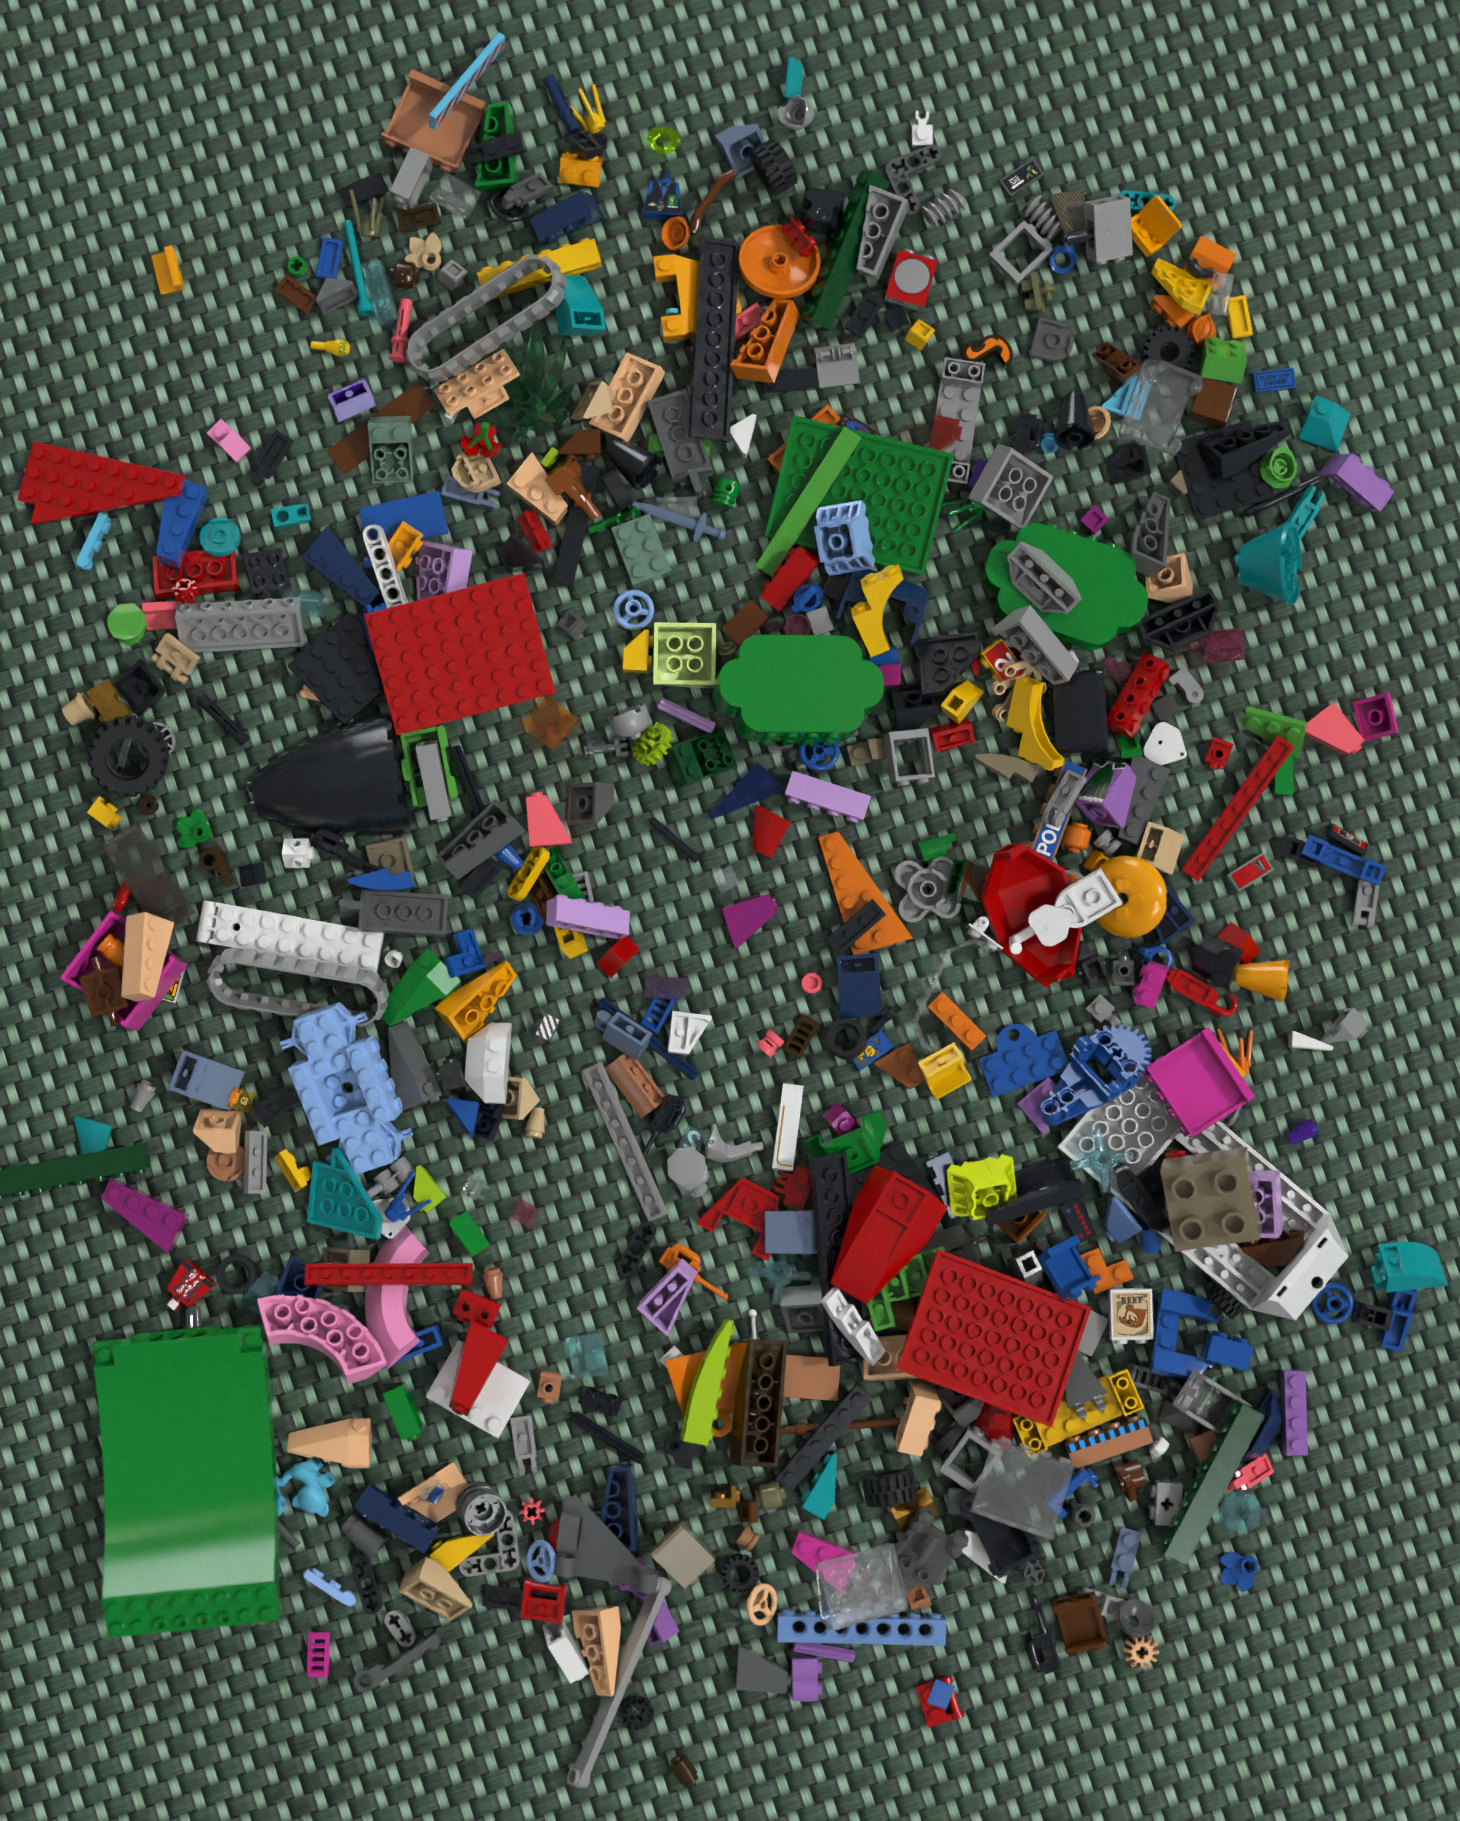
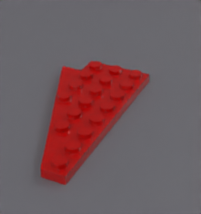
M33 441L17 500L35 505L30 523L40 525L180 497L185 476Z

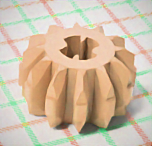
M1147 1635L1145 1639L1144 1637L1138 1639L1132 1637V1642L1126 1639L1125 1643L1129 1647L1123 1648V1652L1128 1653L1124 1658L1126 1661L1131 1660L1130 1665L1132 1667L1137 1664L1138 1668L1142 1669L1143 1663H1145L1150 1668L1151 1665L1148 1661H1157L1153 1655L1159 1654V1650L1153 1648L1158 1644L1156 1641L1151 1642L1152 1637L1150 1635ZM1140 1647H1143L1145 1651H1143L1141 1655H1139L1137 1653V1650H1140Z

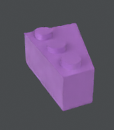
M1353 453L1332 455L1319 472V475L1323 478L1328 476L1336 482L1334 486L1338 489L1341 486L1351 494L1350 497L1369 511L1380 512L1394 493L1389 487L1390 484L1384 479H1379L1372 468L1364 466L1357 455Z

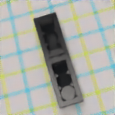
M485 1584L482 1606L521 1611L523 1588ZM534 1590L531 1592V1596L557 1600V1594ZM568 1592L565 1597L564 1616L568 1615L570 1611L571 1593Z

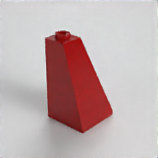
M473 1320L463 1338L449 1407L452 1408L453 1412L468 1416L509 1341Z

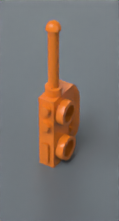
M675 1244L667 1248L659 1261L661 1265L669 1270L672 1269L681 1260L677 1257L680 1252L692 1260L689 1265L697 1271L694 1282H699L722 1297L723 1300L728 1299L727 1293L725 1294L698 1274L701 1269L699 1266L701 1261L698 1254L682 1244Z

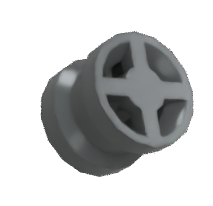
M1040 1563L1022 1569L1024 1578L1031 1584H1038L1044 1578V1569Z

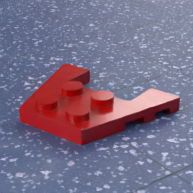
M742 1177L696 1224L713 1232L723 1213L761 1233L752 1253L769 1261L770 1253H765L764 1211H777L780 1196Z

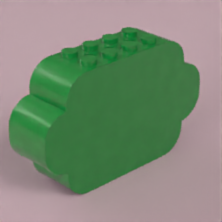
M1032 523L1020 530L1015 541L1005 540L992 548L986 560L982 577L986 588L996 594L994 607L997 616L1001 620L1014 610L1031 605L1059 641L1086 650H1099L1105 647L1116 633L1122 634L1131 631L1145 614L1148 594L1145 587L1140 582L1134 580L1136 574L1135 562L1131 559L1130 554L1118 549L1117 545L1113 543L1097 542L1098 539L1086 536L1084 538L1078 536V533L1073 530L1062 531L1058 529L1057 525L1047 523V525ZM1021 541L1043 550L1073 579L1082 600L1068 614L1041 612L1011 583L1007 556Z
M753 635L742 643L735 658L722 667L714 683L713 695L717 709L723 715L735 718V726L738 733L748 741L762 742L763 745H772L774 742H782L783 745H793L795 742H803V745H814L815 742H823V745H834L835 742L848 740L861 725L864 717L872 712L883 696L884 680L879 667L868 660H862V652L859 645L847 636Z

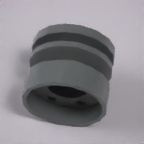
M481 1481L469 1483L457 1494L455 1501L456 1512L472 1533L487 1536L498 1531L505 1523L507 1516L506 1505L488 1483Z

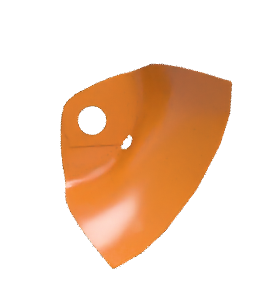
M747 1342L730 1345L729 1358L725 1359L724 1364L726 1375L724 1379H721L720 1383L722 1395L716 1403V1408H718L716 1419L722 1420L725 1426L721 1430H715L711 1427L714 1430L713 1436L722 1437L732 1431L736 1391ZM706 1351L665 1361L683 1418L695 1374Z

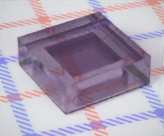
M501 950L482 957L485 965L506 959L504 952Z

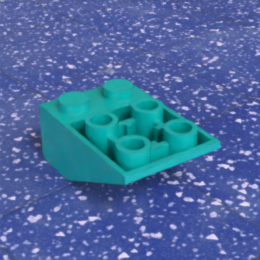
M565 275L567 288L564 289V298L558 307H555L558 334L593 337L606 330L603 308L586 277Z

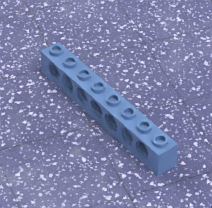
M782 1610V1613H778L777 1641L946 1646V1619L941 1617L940 1613H929V1616H920V1613H908V1616H899V1613L887 1612V1615H878V1612H866V1615H858V1612L846 1611L844 1615L837 1614L836 1611H824V1614H816V1611L804 1610L803 1614L795 1613L794 1610ZM796 1621H802L805 1626L802 1630L797 1631L793 1628V1624ZM821 1621L825 1623L824 1630L816 1631L814 1629L816 1622ZM838 1622H844L846 1629L839 1632L835 1630V1625ZM863 1622L867 1624V1629L864 1632H858L856 1630L858 1623ZM880 1623H886L888 1629L886 1632L881 1633L877 1631V1626ZM902 1623L909 1625V1629L905 1633L898 1631V1626ZM922 1624L930 1626V1630L925 1634L919 1632V1627Z

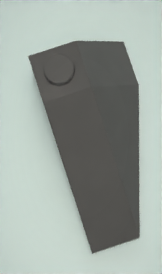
M405 1021L387 1028L388 1053L390 1054L389 1072L395 1084V1094L402 1101V1111L442 1096L435 1075L408 1022Z

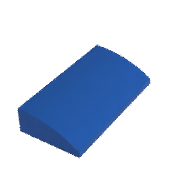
M439 491L359 508L363 530L369 525H380L385 532L388 543L403 521L424 534L421 540L449 534ZM374 528L369 531L371 539L376 540L378 537V532Z

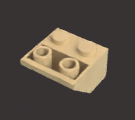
M1148 821L1139 840L1135 857L1146 860L1160 872L1172 875L1184 836L1167 827Z

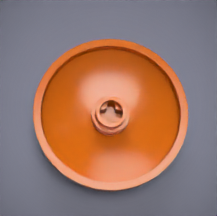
M769 225L755 230L745 239L739 253V270L745 282L756 292L776 299L793 298L810 289L818 277L821 263L820 254H817L815 250L811 251L810 257H801L793 246L799 239L791 243L783 233V225Z

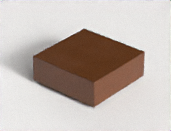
M740 1500V1521L758 1523L757 1501Z

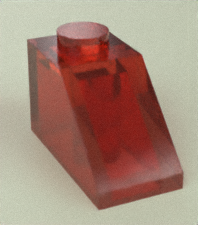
M936 415L928 448L945 451L953 446L955 440L960 439L962 427H959L960 420Z

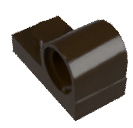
M214 846L201 853L199 864L202 868L208 871L219 869L220 872L217 873L221 884H225L226 887L230 888L237 885L221 846ZM213 855L215 863L212 866H207L206 858Z

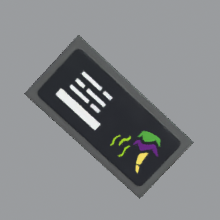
M1032 158L1000 179L999 183L1011 199L1042 178L1044 173Z

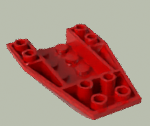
M875 1165L854 1200L830 1284L867 1305L928 1243L948 1207L932 1193L894 1171Z

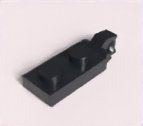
M277 430L273 433L254 463L253 471L256 473L251 479L252 483L260 487L265 478L269 480L274 475L293 445L294 441Z

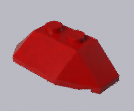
M984 1403L979 1417L973 1420L971 1424L984 1432V1436L989 1440L993 1438L1002 1445V1449L1012 1450L1015 1427L1012 1418L1016 1414Z

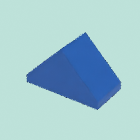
M454 1098L447 1099V1107L469 1138H473L479 1114V1103Z

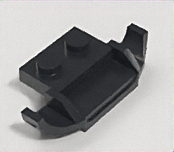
M1123 1162L1116 1164L1113 1170L1117 1175L1119 1191L1125 1196L1146 1226L1161 1232V1234L1171 1226L1168 1218L1162 1211L1167 1206L1162 1179L1151 1165H1147L1135 1175Z

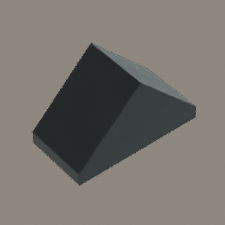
M1357 1301L1352 1321L1389 1331L1394 1311Z

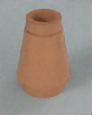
M500 1267L484 1269L482 1276L490 1299L502 1297L503 1272L500 1271Z

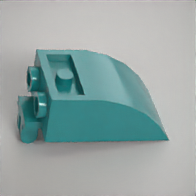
M1417 1242L1378 1244V1252L1374 1254L1376 1266H1371V1280L1375 1289L1381 1288L1382 1284H1384L1386 1293L1448 1286L1439 1254L1433 1248Z

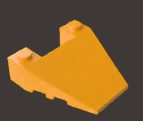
M674 254L653 257L656 283L677 282L681 313L680 315L661 317L663 343L684 341L694 335L697 261ZM738 287L736 316L742 312Z

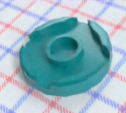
M218 517L209 520L201 528L199 540L206 553L215 557L230 555L237 549L240 544L241 535L238 526L232 520Z

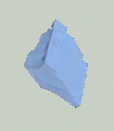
M862 500L817 509V526L814 529L820 562H824L825 570L829 576L874 568L875 558L872 555L873 544L869 535V520L865 516L866 506Z

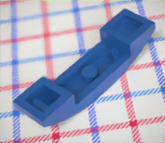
M1309 834L1302 850V855L1343 874L1379 886L1387 868L1386 866L1370 859L1361 858Z

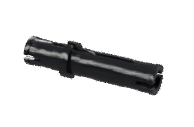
M207 694L198 700L197 704L224 729L223 732L225 734H229L240 746H243L249 740L250 736L238 726V722L228 717Z

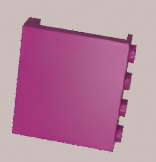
M1209 1027L1158 1059L1149 1067L1144 1068L1146 1072L1144 1077L1149 1084H1154L1157 1089L1155 1091L1157 1097L1161 1102H1166L1169 1107L1167 1112L1172 1119H1177L1180 1124L1178 1126L1180 1132L1184 1137L1188 1136L1189 1139L1255 1098Z

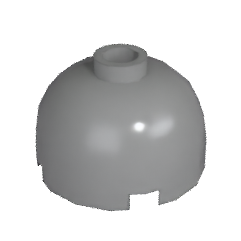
M645 703L641 706L639 704L618 712V716L614 717L612 714L607 717L613 732L620 737H630V740L641 737V732L649 725V713Z

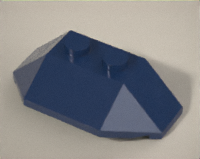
M1268 1387L1255 1408L1265 1416L1241 1462L1262 1457L1264 1453L1267 1454L1272 1446L1270 1441L1274 1435L1277 1436L1282 1428V1417L1275 1391Z

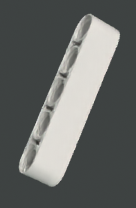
M377 524L367 526L363 530V539L386 607L391 608L408 603L383 528ZM372 528L378 532L376 540L371 539L369 536V531ZM378 548L383 549L385 552L382 560L376 556ZM384 568L390 569L392 574L390 579L383 577L382 571ZM390 588L397 589L398 597L396 599L390 597Z

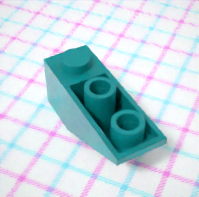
M834 1450L832 1454L827 1453L822 1462L825 1466L821 1472H816L811 1481L814 1485L810 1491L806 1490L801 1498V1501H803L802 1507L825 1520L835 1502L837 1453Z

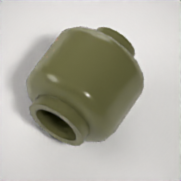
M777 1481L759 1484L758 1490H755L758 1507L761 1506L765 1511L782 1507V1500L786 1499L784 1486L779 1487Z

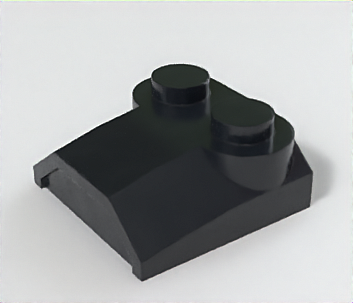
M1206 933L1194 959L1192 970L1211 980L1217 987L1229 988L1245 950Z

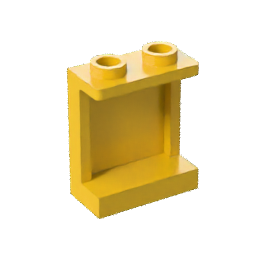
M955 1043L918 1062L926 1084L935 1099L947 1095L972 1080L965 1068V1059Z

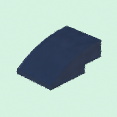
M290 1256L275 1295H303L306 1298L320 1299L324 1286H305V1264L312 1263Z

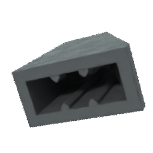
M739 1644L736 1690L786 1694L787 1688H791V1675H788L787 1668L744 1644Z

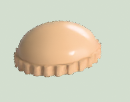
M1094 406L1088 410L1095 431L1094 439L1096 440L1108 432L1111 416H1109L1110 413L1105 408Z

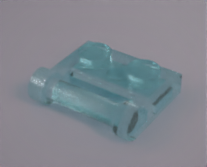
M602 1332L565 1338L566 1344L569 1346L573 1371L571 1373L572 1379L609 1374ZM579 1342L583 1344L587 1368L585 1371H581L576 1344Z

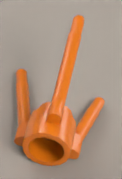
M1217 1028L1219 1040L1229 1053L1221 1029ZM1252 1030L1249 1031L1246 1056H1244L1243 1038H1239V1057H1233L1245 1074L1250 1073L1249 1067H1251Z

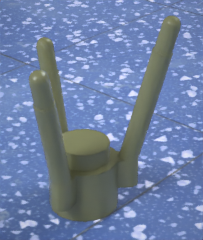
M350 190L349 193L357 222V231L361 232L362 237H377L384 197L380 198L376 220V198H372L370 219H363L361 224L354 192Z

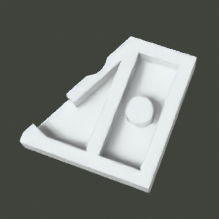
M672 1011L667 1053L688 1055L712 1019V1016Z

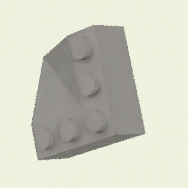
M998 444L968 498L1021 530L1027 526L1053 476L1014 449Z

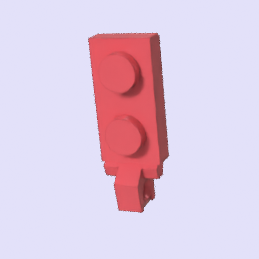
M1264 1453L1262 1457L1252 1459L1238 1468L1233 1475L1234 1478L1231 1479L1227 1487L1228 1491L1238 1488L1240 1491L1250 1489L1273 1474L1274 1470L1267 1455Z

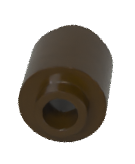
M678 1754L670 1760L672 1763L669 1766L670 1770L684 1787L690 1786L699 1778L697 1770L687 1755L682 1756Z

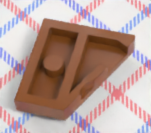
M909 1043L874 1062L875 1066L909 1089L925 1081L918 1064L919 1061Z

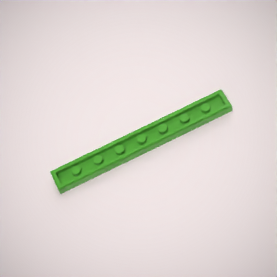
M844 426L755 565L756 567L773 577V573L782 563L861 440V436Z

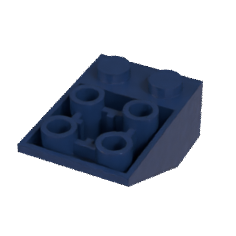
M878 953L836 956L840 1018L851 1019L882 1016Z

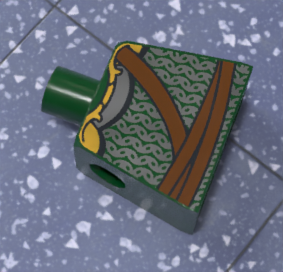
M967 859L954 861L944 898L966 905L982 904L981 896L988 875Z

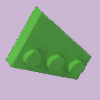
M1247 706L1242 727L1270 743L1279 735L1295 747L1290 754L1299 759L1307 722Z

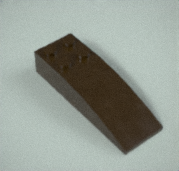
M748 1339L734 1404L729 1463L751 1467H778L788 1342L786 1340Z

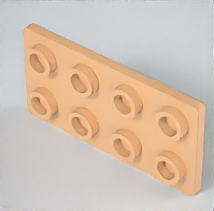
M502 349L436 387L434 392L449 416L467 406L473 418L476 419L510 399L503 385L518 377L520 373L506 351Z
M452 1462L396 1499L402 1505L410 1506L437 1523L456 1510L455 1501L457 1494L468 1483L456 1464ZM435 1487L445 1490L438 1503L426 1500Z

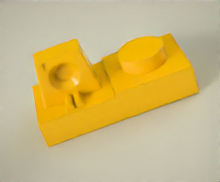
M287 1149L274 1157L295 1193L307 1185L306 1182L311 1179L312 1173L307 1166L297 1169L296 1160Z

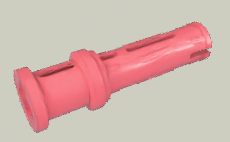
M400 299L395 336L391 338L393 343L392 352L389 355L391 361L407 362V357H405L409 343L407 335L413 301L410 299Z

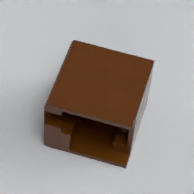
M1202 378L1200 384H1197L1187 419L1219 429L1224 428L1228 422L1238 388L1208 378Z

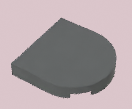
M1039 316L1029 357L1047 362L1064 360L1071 353L1074 346L1072 332L1066 324L1060 321Z

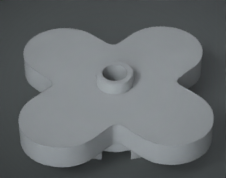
M938 857L926 869L914 861H904L897 866L894 873L895 881L907 892L898 907L899 914L903 920L909 923L918 922L928 911H932L943 919H950L958 914L961 903L944 898L954 863L950 858ZM924 887H930L931 892L929 894L924 893Z

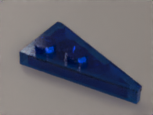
M757 762L709 816L712 819L724 816L727 813L752 805L760 800L785 792L787 788Z

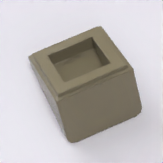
M1180 470L1170 480L1168 486L1180 498H1183L1187 493V488L1182 471Z

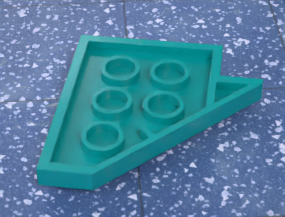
M332 1148L331 1163L318 1160L313 1161L307 1222L375 1240L380 1239L383 1220L381 1214L340 1148Z

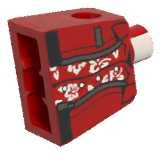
M184 1259L167 1287L173 1294L167 1305L174 1311H177L183 1303L191 1307L218 1283L189 1259Z

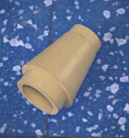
M536 1107L532 1109L524 1130L526 1131V1137L542 1139V1134H545L544 1109Z

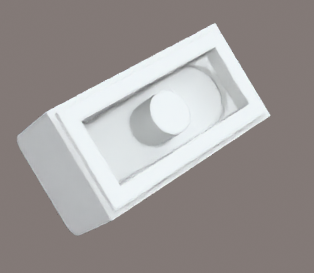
M1289 1031V1048L1321 1051L1333 1050L1331 1045L1296 1031Z

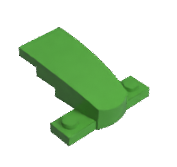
M944 1246L916 1254L867 1304L875 1331L896 1326L890 1302L921 1296L936 1249L945 1252Z

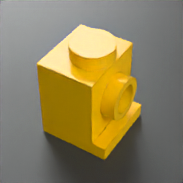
M99 796L87 813L109 829L116 827L122 820V817L116 813L118 809L109 802L105 805L104 803L107 800Z

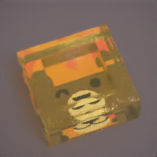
M234 1086L227 1106L248 1113L255 1094Z

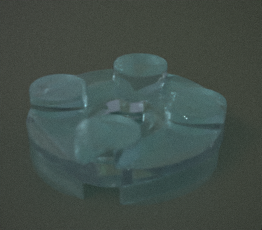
M1234 1490L1229 1492L1221 1501L1219 1516L1228 1529L1237 1533H1246L1259 1525L1262 1508L1254 1495L1245 1490ZM1238 1506H1242L1243 1509H1246V1513H1244L1242 1517H1239L1238 1514H1235V1510H1238Z

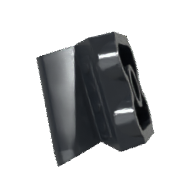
M814 187L806 188L803 196V207L807 212L801 218V223L806 228L804 231L834 235L840 223L837 214L843 212L844 193Z

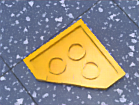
M1158 258L1151 271L1152 275L1180 307L1190 314L1200 316L1213 283L1204 279H1196L1189 272Z

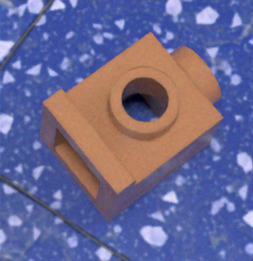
M541 1371L537 1397H541L542 1402L554 1403V1400L559 1399L562 1373ZM546 1385H552L553 1390L551 1392L546 1391Z

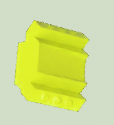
M1001 1154L998 1159L988 1157L987 1159L975 1162L965 1161L961 1167L951 1164L947 1170L951 1213L961 1217L970 1215L973 1220L986 1218L984 1208L1017 1198L1013 1157Z

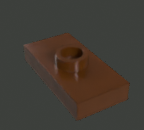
M287 274L275 288L276 293L307 316L317 304V296Z

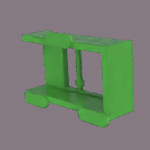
M440 725L400 734L405 757L402 759L401 765L404 779L409 781L414 807L419 808L428 805L424 786L417 788L415 777L421 776V773L414 774L409 743L437 737L441 747L449 800L455 801L458 793L455 778L451 776L446 751L448 740L445 727Z

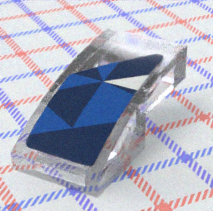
M435 1479L420 1498L436 1505L451 1488L446 1483L441 1484Z

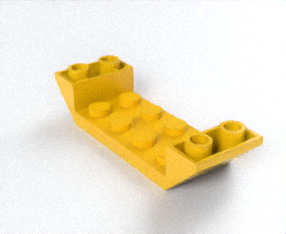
M1128 1369L1098 1378V1381L1106 1390V1394L1102 1396L1106 1405L1104 1410L1098 1411L1093 1399L1082 1404L1087 1416L1078 1419L1075 1408H1068L1066 1393H1063L1052 1427L1019 1415L1012 1418L1028 1457L1030 1458L1048 1450L1049 1446L1121 1415L1127 1416L1143 1409L1144 1406Z

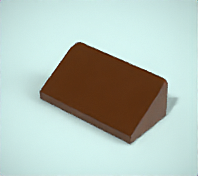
M540 873L529 892L541 917L546 918L547 901L559 894L548 874Z

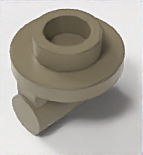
M733 642L724 643L719 650V655L724 665L733 660L739 650V647Z

